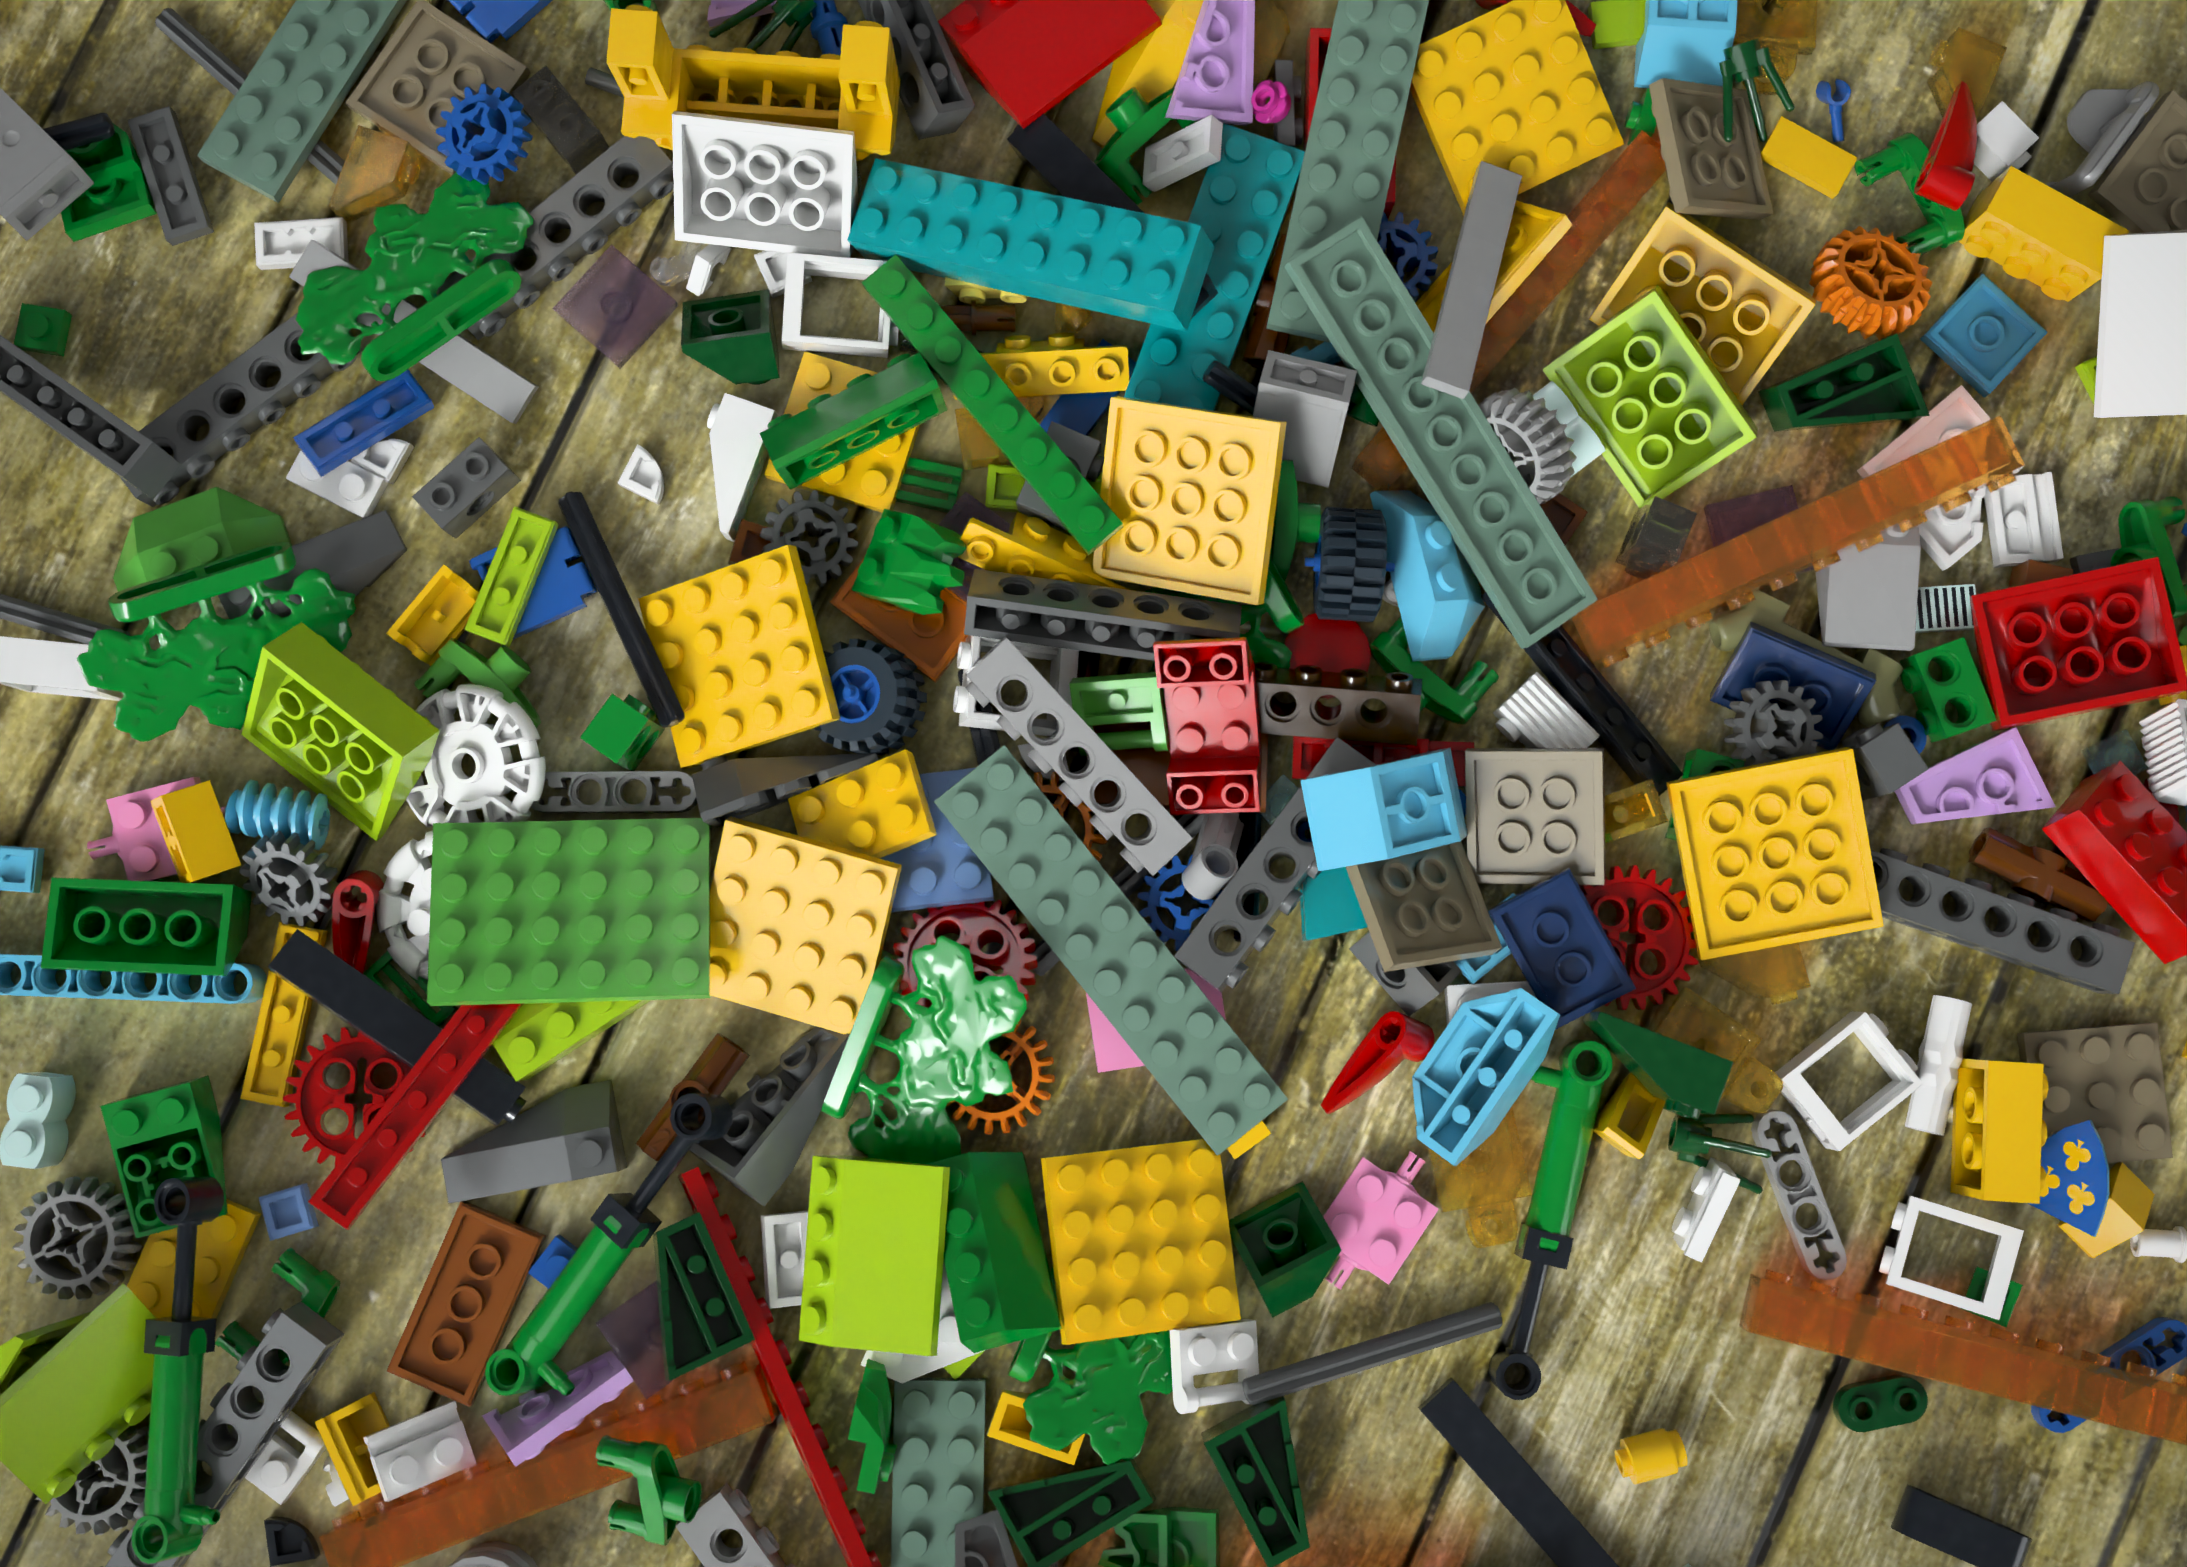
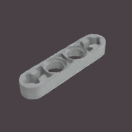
M680 771L545 772V781H548L549 786L555 789H567L565 781L571 780L568 789L571 805L565 806L567 798L564 796H551L548 799V804L544 805L543 799L540 798L539 801H533L531 808L543 813H682L694 808L698 802L692 776ZM654 779H660L658 787L662 789L675 788L677 780H682L683 786L690 788V795L683 796L681 804H676L674 797L658 796L660 805H654L657 794ZM588 780H596L602 787L600 800L592 805H585L579 798V788ZM631 780L642 781L647 790L645 799L636 805L627 803L623 797V789Z
M1772 1109L1765 1110L1759 1113L1752 1123V1137L1756 1146L1770 1149L1771 1152L1780 1151L1775 1138L1765 1136L1764 1131L1770 1128L1769 1120L1772 1119L1775 1123L1784 1125V1130L1778 1133L1782 1146L1787 1148L1793 1146L1794 1149L1793 1152H1783L1774 1157L1760 1158L1800 1263L1804 1270L1813 1277L1823 1280L1835 1279L1846 1268V1253L1797 1124L1786 1112ZM1788 1160H1795L1801 1167L1802 1176L1798 1183L1787 1186L1780 1179V1167ZM1811 1203L1818 1211V1219L1815 1225L1804 1229L1796 1221V1211L1802 1204ZM1823 1232L1826 1233V1237H1817L1822 1250L1832 1252L1833 1257L1827 1260L1828 1268L1826 1270L1822 1266L1814 1265L1813 1260L1819 1257L1818 1248L1815 1242L1809 1240L1804 1242V1237H1815Z

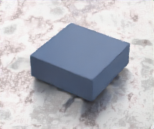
M307 1183L259 1197L270 1241L319 1226L314 1206L308 1203L311 1195Z

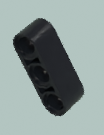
M1908 1484L1891 1524V1528L1901 1534L1976 1567H2023L2033 1541L2028 1536Z

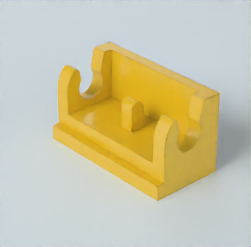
M443 564L386 634L409 649L415 657L431 666L440 657L438 651L449 639L457 640L465 631V626L480 591Z
M210 780L161 795L150 801L180 883H192L241 866Z
M372 1392L315 1421L353 1506L381 1492L370 1459L371 1455L363 1437L385 1429L390 1425L375 1392Z

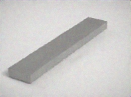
M1484 161L1479 163L1475 171L1421 382L1422 385L1464 399L1469 392L1522 175Z
M311 239L289 277L304 287L307 276L312 271L333 266L349 267L353 270L360 269L318 241ZM404 299L398 304L393 320L398 323L419 308ZM388 303L381 310L386 315L391 311L390 304ZM362 313L356 318L357 322L370 327L374 321H377L379 325L383 323L381 318L372 313ZM459 334L419 361L422 365L514 424H517L539 386Z

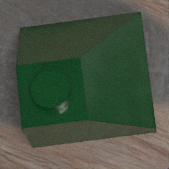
M769 289L683 302L682 352L736 385L744 383L760 385L771 379L780 378L779 352Z
M1303 1181L1229 1220L1231 1239L1272 1318L1313 1297L1341 1251L1336 1238Z

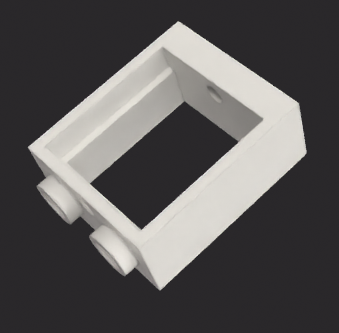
M787 252L782 349L888 358L889 345L897 346L898 328L881 307L879 312L878 341L801 335L805 275L865 280L887 261Z
M969 635L966 638V642H960L957 668L963 669L962 686H956L953 700V711L960 713L959 726L1005 731L996 722L1002 714L976 711L977 700L965 688L971 682L965 673L980 660L981 652H989L1000 639ZM1010 641L1024 657L1051 660L1049 684L1072 707L1069 683L1072 678H1077L1079 650ZM1047 713V720L1035 718L1032 722L1034 735L1051 736L1056 730V720L1051 714Z
M0 636V684L26 692L116 701H120L124 697L120 691L106 690L88 685L76 659L79 654L88 652L87 644Z
M1851 1011L1769 1077L1826 1149L1841 1151L1923 1085L1922 1081L1914 1073L1918 1070V1067L1913 1059L1902 1049L1896 1050L1886 1038L1889 1035L1887 1027L1872 1013L1868 1015L1866 1012ZM1854 1032L1892 1081L1839 1122L1801 1073Z
M1909 1196L1907 1204L1898 1202L1891 1225L1892 1229L1899 1230L1895 1248L1885 1247L1879 1272L1887 1274L1885 1283L1999 1320L2024 1230L1913 1196ZM1919 1211L1998 1235L1980 1301L1901 1277Z

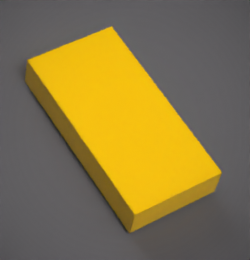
M1783 116L1777 121L1760 151L1762 161L1831 199L1838 195L1858 157Z

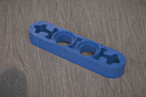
M2158 1317L2149 1321L2039 1391L2031 1403V1413L2034 1420L2040 1426L2055 1433H2065L2074 1429L2187 1356V1326L2178 1320L2168 1317ZM2164 1330L2176 1332V1335L2171 1339L2174 1345L2172 1348L2160 1345L2150 1351L2143 1345L2144 1342L2155 1347L2165 1340ZM2129 1350H2135L2141 1358L2139 1370L2132 1375H2126L2120 1367L2122 1355ZM2098 1374L2103 1381L2102 1393L2094 1399H2088L2083 1393L2082 1384L2087 1376ZM2074 1397L2081 1404L2080 1408L2070 1402L2061 1407L2059 1410L2061 1418L2059 1420L2047 1417L2052 1411L2049 1405L2051 1401L2065 1404Z

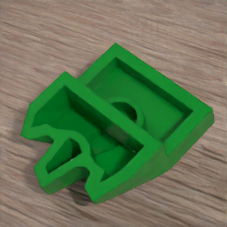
M114 123L115 134L111 138L65 150L94 182L91 187L61 211L65 233L73 242L157 214L137 152L128 134Z
M884 509L875 527L874 535L864 560L859 566L858 575L851 590L863 597L891 603L905 611L921 615L942 613L944 601L940 598L941 591L947 587L963 586L964 571L951 564L953 559L963 554L967 547L960 540L959 533L912 514Z
M870 1359L867 1360L863 1379L860 1382L848 1440L866 1443L856 1490L875 1494L880 1481L888 1482L889 1475L893 1469L897 1445L889 1443L892 1432V1402L885 1365Z
M1167 1507L1135 1513L1114 1526L1116 1534L1125 1540V1545L1108 1547L1103 1551L1098 1565L1103 1567H1220L1219 1509Z

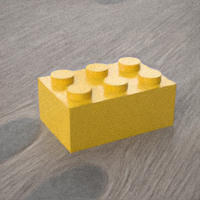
M2010 166L1976 197L1964 219L1965 233L1963 239L1959 242L1964 245V248L1970 254L1981 258L1987 257L2003 266V270L2008 275L2018 279H2027L2041 287V291L2048 297L2069 302L2102 279L2104 236L2128 234L2129 230Z
M1963 1058L1958 1069V1083L1953 1095L1950 1193L1987 1201L2040 1204V1193L2044 1191L2046 1185L2045 1170L2041 1166V1147L2045 1145L2047 1140V1126L2042 1119V1104L2048 1094V1079L2046 1074L2043 1073L2044 1064Z

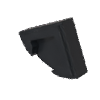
M277 1516L264 1520L270 1567L312 1560L321 1555L316 1539L301 1523L287 1517Z

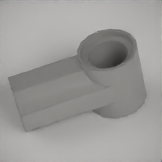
M1210 813L1204 815L1192 860L1182 873L1184 888L1193 897L1201 900H1210L1217 895L1238 870L1236 852L1244 824L1239 819V813Z

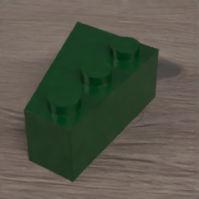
M1897 333L1882 339H1876L1758 391L1774 432L1906 421L1930 416Z
M700 1212L653 1234L664 1373L665 1381H671L754 1341L755 1338Z
M1284 1396L1252 1405L1201 1433L1203 1443L1267 1567H1274L1310 1547Z
M1134 1459L1118 1461L1116 1464H1104L988 1491L1028 1567H1049L1157 1499Z

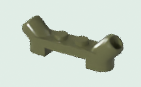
M1744 589L1735 608L1713 615L1709 623V632L1714 645L1721 651L1727 652L1736 649L1750 622H1754L1875 673L1877 681L1857 712L1861 724L1870 726L1896 718L1899 715L1901 707L1894 686L1904 669L1890 657L1874 649L1867 648L1856 653L1854 658L1832 647L1822 646L1821 641L1783 622L1790 605L1756 589Z

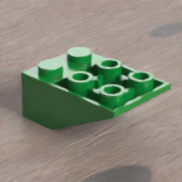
M209 1076L121 1098L100 1106L136 1238L178 1227V1225L170 1226L164 1224L155 1212V1194L160 1184L166 1179L201 1176L215 1178L220 1183L224 1193V1204L219 1216L228 1213L220 1117Z

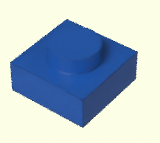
M559 1234L551 1241L528 1273L545 1287L549 1288L578 1248Z

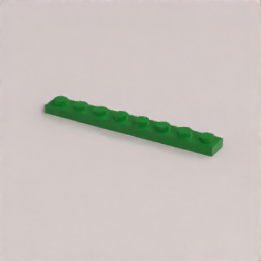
M894 255L862 281L865 290L917 352L921 353L923 359L1088 555L1123 528V523L897 255Z

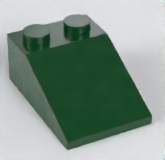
M1600 1011L1590 1012L1585 1015L1583 1022L1654 1097L1665 1100L1663 1109L1697 1120L1700 1113L1715 1115L1733 1061Z

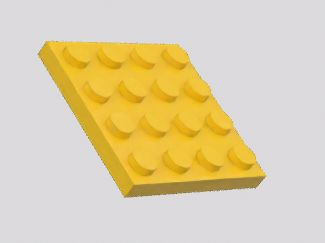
M1513 0L1419 45L1410 91L1463 216L1475 171L1481 161L1522 175L1518 194L1624 145V141L1565 0Z
M1111 397L1100 497L1123 523V528L1094 551L1092 573L1103 578L1252 605L1263 604L1287 422L1124 397Z
M785 545L638 598L646 632L685 713L683 721L670 727L680 768H692L719 756H729L840 719L796 546Z
M1845 747L1666 782L1695 943L1700 960L1884 927L1852 748Z
M735 817L726 819L710 889V995L841 1034L848 1033L850 1035L870 981L880 963L902 865Z
M1204 1139L1041 1158L1057 1304L1062 1329H1060L1062 1344L1071 1345L1241 1320L1221 1156H1217Z

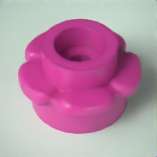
M1265 80L1256 86L1251 98L1255 119L1260 123L1266 124L1277 123L1286 117L1291 107V98L1286 86L1282 82L1275 81L1273 83L1271 80ZM1271 97V98H1270V101H1269L1268 104L1266 105L1265 102H1266L1267 98Z

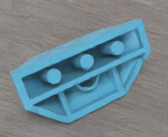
M1409 490L1374 491L1370 494L1373 509L1381 510L1386 521L1387 562L1395 563L1394 572H1389L1412 661L1447 659L1454 654L1485 607L1484 601L1481 598L1482 593L1479 581L1454 542L1451 532L1445 523L1441 521L1429 502Z
M1522 988L1463 1002L1412 1076L1414 1107L1417 1120V1139L1453 1166H1457L1494 1133L1545 1059L1560 1014Z

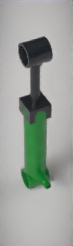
M1575 1040L1568 1043L1562 1049L1559 1056L1560 1070L1540 1065L1530 1079L1535 1083L1554 1087L1556 1092L1526 1223H1521L1514 1251L1515 1255L1529 1260L1531 1263L1512 1346L1498 1350L1492 1356L1488 1368L1491 1382L1505 1396L1513 1400L1530 1398L1538 1391L1541 1384V1371L1538 1364L1532 1359L1533 1354L1529 1353L1548 1266L1567 1270L1574 1240L1569 1235L1604 1081L1612 1071L1610 1052L1604 1045L1596 1041ZM1588 1050L1595 1059V1066L1589 1074L1582 1075L1577 1070L1576 1059L1582 1051ZM1513 1363H1522L1525 1368L1522 1380L1515 1384H1507L1504 1379L1507 1367Z
M689 1093L681 1096L674 1103L671 1109L670 1121L673 1130L677 1134L675 1139L634 1195L632 1193H615L606 1196L590 1218L595 1224L506 1348L498 1350L490 1356L486 1364L485 1376L487 1384L492 1391L504 1396L539 1389L545 1381L563 1396H568L574 1391L575 1385L553 1359L634 1248L644 1247L662 1223L647 1207L694 1143L699 1144L702 1140L721 1138L729 1131L733 1113L731 1105L725 1098L715 1094ZM703 1107L706 1116L705 1122L701 1127L698 1121V1113ZM516 1363L520 1370L519 1377L516 1375Z
M209 1176L166 1179L158 1187L154 1198V1207L158 1218L164 1224L170 1226L178 1225L172 1316L146 1319L144 1353L154 1354L144 1514L133 1528L132 1547L135 1555L147 1564L193 1553L197 1550L202 1540V1525H214L220 1519L219 1510L195 1504L204 1353L215 1352L217 1318L192 1316L197 1226L216 1219L222 1211L224 1204V1193L220 1183L215 1178Z

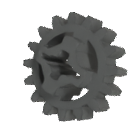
M816 490L812 491L808 500H803L800 492L796 491L792 495L791 505L782 498L778 500L776 507L780 514L769 511L766 515L765 521L772 528H762L760 537L769 540L770 543L764 546L761 552L763 554L785 545L796 546L799 559L805 564V566H802L806 586L810 578H814L817 585L823 587L826 583V574H829L835 580L842 575L838 564L849 567L852 563L853 558L846 551L855 550L858 546V541L848 538V535L853 533L857 527L855 523H844L843 519L849 511L846 507L838 511L832 508L835 497L830 496L822 503L818 501L819 496ZM813 513L823 516L829 522L825 523L824 521L816 518ZM792 516L793 532L785 533L784 536L780 537L783 523ZM804 531H807L809 537L819 538L813 548H811L808 541H800ZM838 542L835 556L826 563L825 547Z
M1786 680L1773 681L1772 683L1771 681L1756 682L1755 688H1743L1740 692L1744 702L1734 701L1729 704L1730 708L1736 712L1735 718L1724 719L1725 725L1733 727V734L1724 738L1725 743H1736L1737 746L1731 757L1733 759H1746L1744 767L1818 753L1811 745L1812 740L1823 739V734L1814 730V724L1823 719L1822 715H1811L1810 709L1816 703L1814 698L1800 699L1804 688L1801 686L1789 687ZM1769 700H1778L1784 703L1786 706L1783 708H1779L1777 703H1770ZM1768 750L1770 754H1776L1778 758L1771 759L1761 752Z
M277 831L270 838L266 835L263 836L243 856L242 859L246 864L240 869V874L250 878L242 886L244 890L255 892L256 896L251 901L254 905L264 903L267 906L265 915L270 917L277 912L281 915L283 924L287 925L294 917L299 926H304L310 919L317 922L332 907L334 890L339 883L331 879L338 873V870L334 867H327L324 863L329 858L327 852L319 855L314 852L315 842L313 840L303 845L300 843L298 833H293L286 840L283 833Z

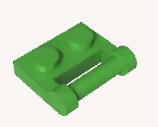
M1156 672L1072 678L1069 683L1072 708L1093 731L1092 725L1150 721L1151 730L1096 733L1110 750L1154 747L1156 752L1170 750L1163 688H1157ZM1078 747L1080 756H1087L1085 750Z

